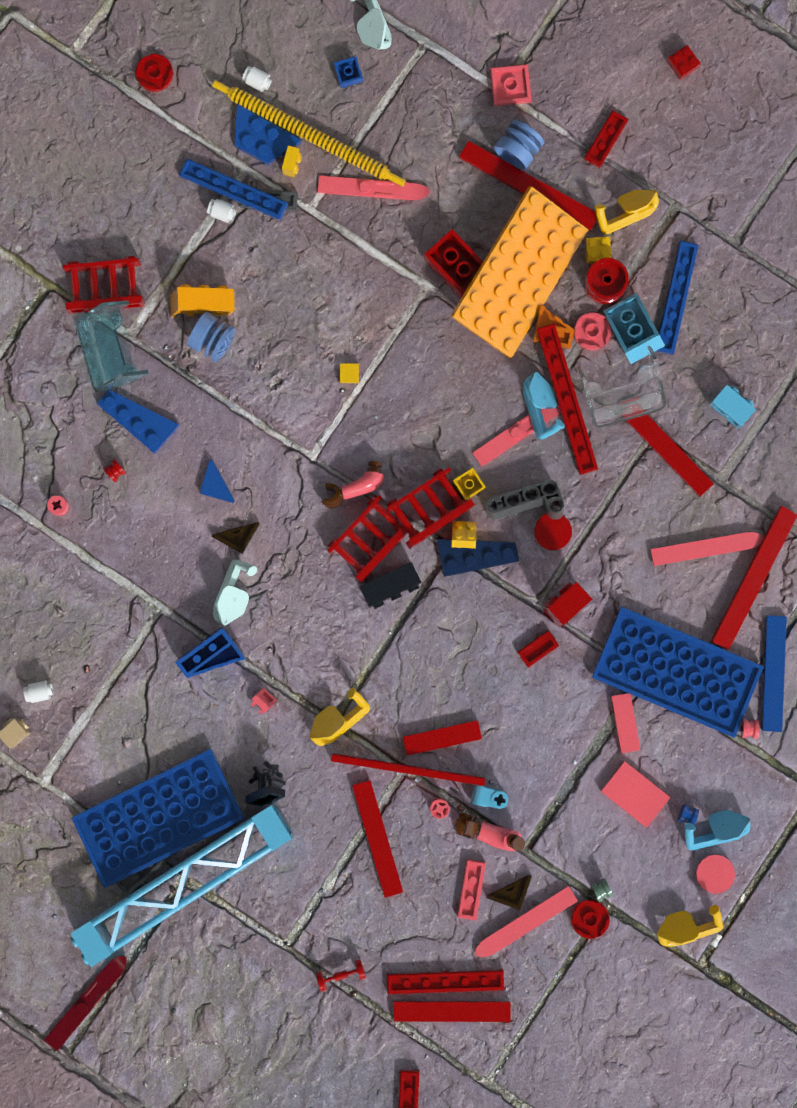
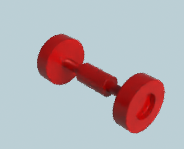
M361 959L355 961L357 969L337 972L333 974L334 976L325 979L322 971L317 972L316 978L320 991L327 990L326 982L332 980L339 981L348 978V975L358 973L360 980L365 979L366 974Z

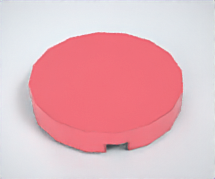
M589 312L582 315L576 321L573 328L576 342L586 350L603 348L611 337L610 323L604 315L597 312Z
M707 855L698 863L695 872L699 885L710 893H723L734 883V867L727 858L721 855Z

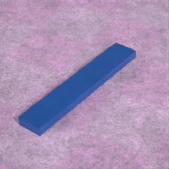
M186 159L179 173V176L183 179L281 221L288 206V202L190 159Z
M681 240L679 242L659 329V335L665 346L656 350L657 352L674 355L699 247L698 244Z
M786 616L766 617L762 731L782 732Z

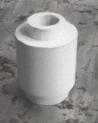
M248 66L242 77V80L246 81L247 85L261 92L268 90L272 82L268 73L256 67Z
M211 199L207 208V213L211 217L226 223L234 220L237 211L234 209L233 204L219 199Z
M47 680L28 684L27 687L23 688L26 702L31 703L49 700L51 695L54 694L53 686L51 683L48 684Z

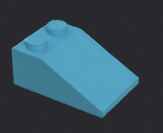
M637 293L603 311L631 364L665 346Z

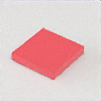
M528 64L490 68L494 106L531 103Z

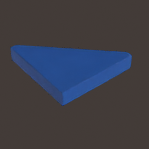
M209 460L200 494L234 504L235 500L214 462Z

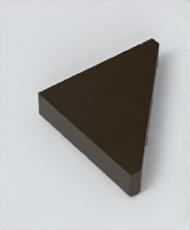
M256 522L213 534L211 537L243 554L260 523Z
M526 875L488 894L486 898L521 910L532 875Z

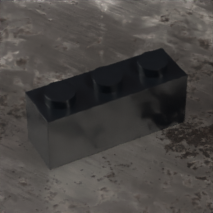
M410 562L359 587L369 608L374 607L375 610L385 605L384 601L390 598L391 601L402 597L401 593L407 590L411 593L419 589L418 585L422 582L413 563Z

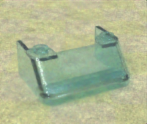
M128 300L101 303L77 320L76 330L92 387L97 392L134 383L149 374L148 370L137 371L133 364H126L116 330L120 328L123 322L120 310L129 305Z

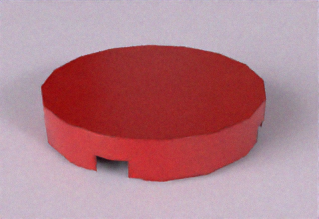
M155 53L141 58L135 71L137 81L141 87L151 92H159L166 89L172 82L174 75L169 60L163 55Z
M545 514L541 516L534 527V537L537 543L549 551L564 548L572 536V526L565 516L554 520Z
M583 900L572 910V927L583 938L594 939L600 937L609 927V913L606 907L596 900Z

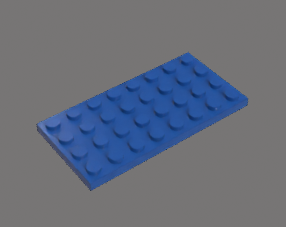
M620 607L591 678L735 738L764 666L624 607Z
M212 749L72 817V821L103 888H107L245 819Z

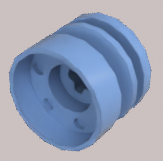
M512 120L509 128L505 130L506 136L499 138L494 146V150L504 161L525 171L533 161L531 154H538L539 148H542L544 145V140L539 133L527 124L518 120Z
M205 312L193 328L187 346L198 353L206 347L204 356L207 358L211 356L212 361L218 362L229 349L236 328L231 325L227 328L228 324L226 322L221 323L217 328L218 318L209 312Z

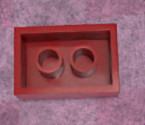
M453 229L424 254V260L460 299L483 263Z
M570 582L558 591L561 594L557 597L555 595L544 604L546 608L543 611L558 627H561L593 599L578 582L574 584Z

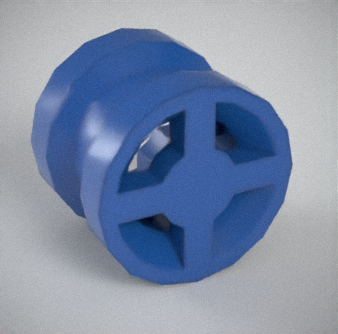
M683 804L677 822L695 825L699 809H691L688 805Z

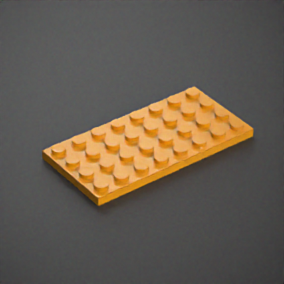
M528 187L450 317L506 357L512 358L537 317L540 306L546 302L587 234L588 229L536 189Z

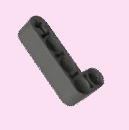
M545 480L489 498L486 501V512L489 518L495 520L544 505L547 515L551 519L556 520L560 519L564 514V501L557 483L553 480ZM552 489L554 492L548 494L545 490ZM530 494L536 496L534 499L527 498ZM516 500L517 504L510 505L508 502ZM559 506L560 509L554 511L551 509V507Z

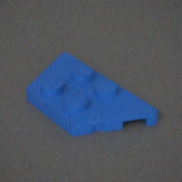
M237 106L235 147L269 165L276 158L285 155L288 146L294 147L301 144V139L244 107Z

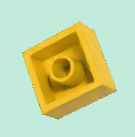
M287 147L282 165L283 175L295 178V174H298V163H301L302 160L299 148Z
M610 236L586 238L587 264H594L602 258H612Z
M474 468L453 480L454 485L465 502L486 489Z
M453 521L452 547L476 548L477 522Z

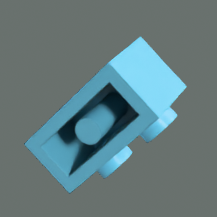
M726 385L709 405L739 429L755 412L756 408L753 407L754 403L751 400L741 397L739 395L740 392L735 387Z

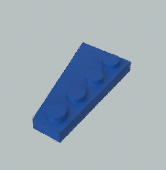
M108 390L97 403L154 454L180 426L111 390Z

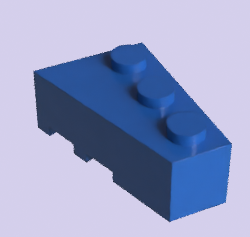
M222 626L176 659L175 663L186 678L215 668L245 660L246 658Z

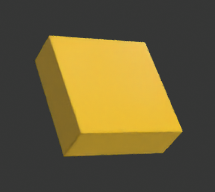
M340 363V383H359V364Z

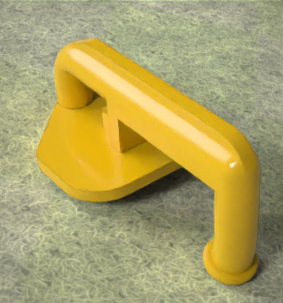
M633 190L621 195L617 202L626 213L608 221L604 211L606 206L603 204L595 205L594 208L596 209L601 232L610 234L650 216L659 204L657 191Z
M351 688L347 696L358 705L345 717L341 715L335 706L326 707L315 717L309 738L315 744L324 746L333 743L370 711L369 703L355 688Z
M713 905L709 908V914L713 916L712 922L697 927L691 914L687 911H679L668 915L657 932L659 943L666 947L684 945L696 939L720 932L723 929V922L719 906Z

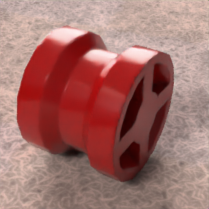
M115 459L111 461L109 466L102 468L115 483L118 481V477L127 473Z

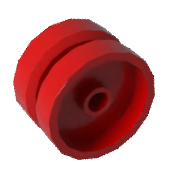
M614 258L597 260L590 267L585 278L587 295L599 304L616 302L623 295L629 283V274L626 267Z

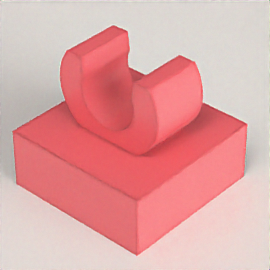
M263 688L252 698L251 706L254 707L257 704L261 708L258 713L262 714L263 712L266 713L278 700Z

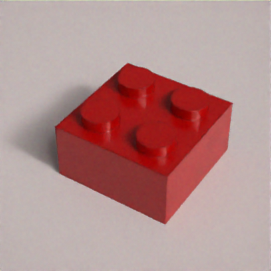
M688 45L667 59V63L679 80L698 69L701 65Z

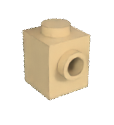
M10 718L2 725L3 729L0 731V739L9 749H12L31 733L28 730L29 725L23 719L19 720L17 718L12 720Z

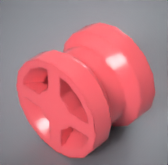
M53 496L48 500L47 508L52 514L62 516L67 513L69 504L65 498Z
M743 719L740 727L741 738L751 736L753 739H758L760 731L759 720L748 721Z
M435 799L430 804L431 814L438 819L445 818L449 813L448 803L444 799Z

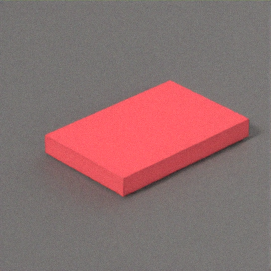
M623 761L601 790L604 795L646 828L671 798L625 761Z

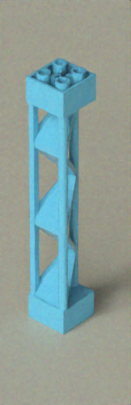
M272 803L128 897L70 933L72 936L71 941L76 948L79 947L81 950V957L84 963L93 967L164 919L264 855L285 844L294 837V834L275 804ZM256 825L267 845L244 859L254 826ZM247 829L237 863L203 857ZM192 864L231 867L181 899ZM183 870L174 903L141 897ZM129 905L167 908L117 940ZM119 911L112 938H110L101 922Z

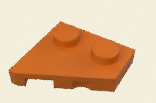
M541 305L536 329L555 323L562 348L571 349L574 329L562 322L559 317L553 315L545 306ZM535 329L533 342L540 343Z

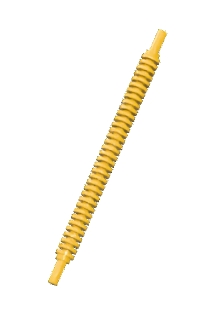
M217 80L213 82L212 87L227 94L232 102L235 101L240 106L244 105L245 109L248 108L253 113L257 112V115H261L266 120L270 119V122H274V124H278L280 127L283 126V129H287V131H291L293 134L296 133L297 136L300 135V138H304L306 141L309 140L310 143L313 142L319 148L322 146L323 150L326 149L331 154L335 153L336 157L339 156L344 161L348 160V163H352L357 168L361 167V170H365L367 173L370 171L371 175L374 174V177H378L380 180L388 179L402 187L405 185L406 180L391 173L388 166L384 165L383 167V163L379 164V161H375L373 158L370 160V157H366V154H362L360 151L357 153L356 149L353 150L347 144L344 146L343 142L340 143L335 138L331 139V136H327L326 133L318 132V129H314L309 124L305 125V122H301L299 119L296 120L295 117L292 118V115H288L286 112L283 113L282 110L279 111L278 108H275L273 105L270 106L269 103L266 104L261 99L257 100V97H253L248 92L244 93V90H240L238 87L230 88Z

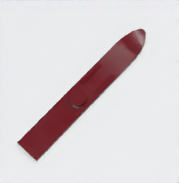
M125 955L113 958L44 1039L53 1049L58 1051L121 976L127 964V957Z

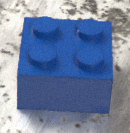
M356 56L334 62L340 88L363 82Z

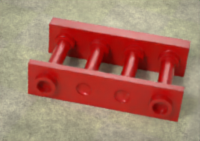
M126 256L120 260L89 263L70 261L67 265H62L63 270L66 273H70L72 299L71 302H66V310L69 314L145 307L144 298L137 293L135 266H141L139 258ZM127 267L129 294L127 295L128 297H120L117 289L116 268ZM108 269L110 296L107 299L99 297L97 270ZM89 271L91 298L86 301L80 299L78 272Z
M449 467L445 470L440 468L433 473V478L398 501L395 498L386 504L388 507L384 513L388 514L393 510L408 532L410 539L406 542V545L409 549H412L475 505L472 499L466 502L464 499L462 500L446 478V475L451 471ZM438 480L456 504L454 505L456 509L451 512L445 509L430 487ZM423 490L440 513L439 517L441 519L436 522L429 518L415 495ZM406 501L410 502L425 524L423 531L419 532L414 529L399 507Z
M381 495L377 498L373 496L367 502L368 507L338 540L334 538L327 545L329 547L327 551L330 555L336 551L356 570L358 574L356 579L361 583L408 534L402 523L390 512L388 514L384 513L385 508L379 503L383 499ZM373 509L396 528L395 531L397 533L392 538L390 536L387 537L366 517ZM360 523L383 542L382 545L384 547L379 552L377 550L374 551L353 531ZM347 537L369 555L371 561L366 566L364 564L361 565L340 545Z

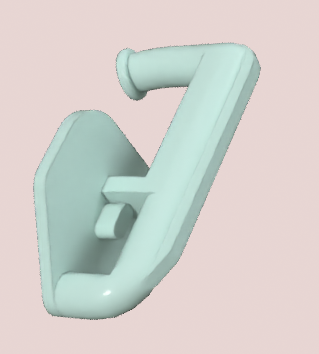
M365 0L369 12L357 23V32L361 42L377 50L387 49L391 45L392 38L378 1Z
M238 559L231 562L214 603L213 617L216 622L227 625L244 614L249 596L247 592L235 588L234 585L240 570L246 571L249 576H253L257 572L256 566Z

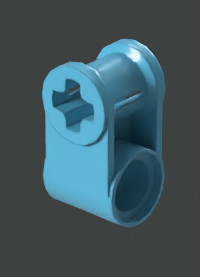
M474 784L470 803L502 809L508 804V795L501 790ZM499 794L505 799V802H501V805H498L497 801L494 800Z

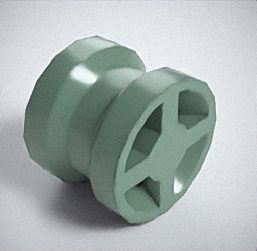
M605 878L598 884H591L598 902L603 901L605 897L610 898L613 896Z

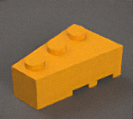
M181 284L170 294L171 317H176L177 313L188 314V317H194V314H204L205 312H209L214 316L231 315L235 311L234 289H228V286L222 285L217 286V288H209V285L191 287L189 284Z

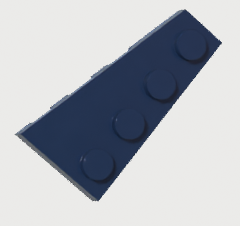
M437 539L444 577L519 562L515 542L476 541V548L452 547V540Z

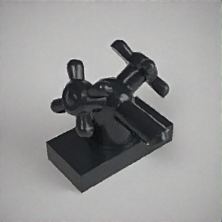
M265 761L263 764L268 770L264 769L262 772L258 770L257 766L253 767V778L249 779L248 782L252 784L257 781L258 790L246 795L245 803L263 807L285 797V789L281 787L286 785V782L273 778L274 774L280 779L283 777V774L279 772L278 764L270 765L268 761Z

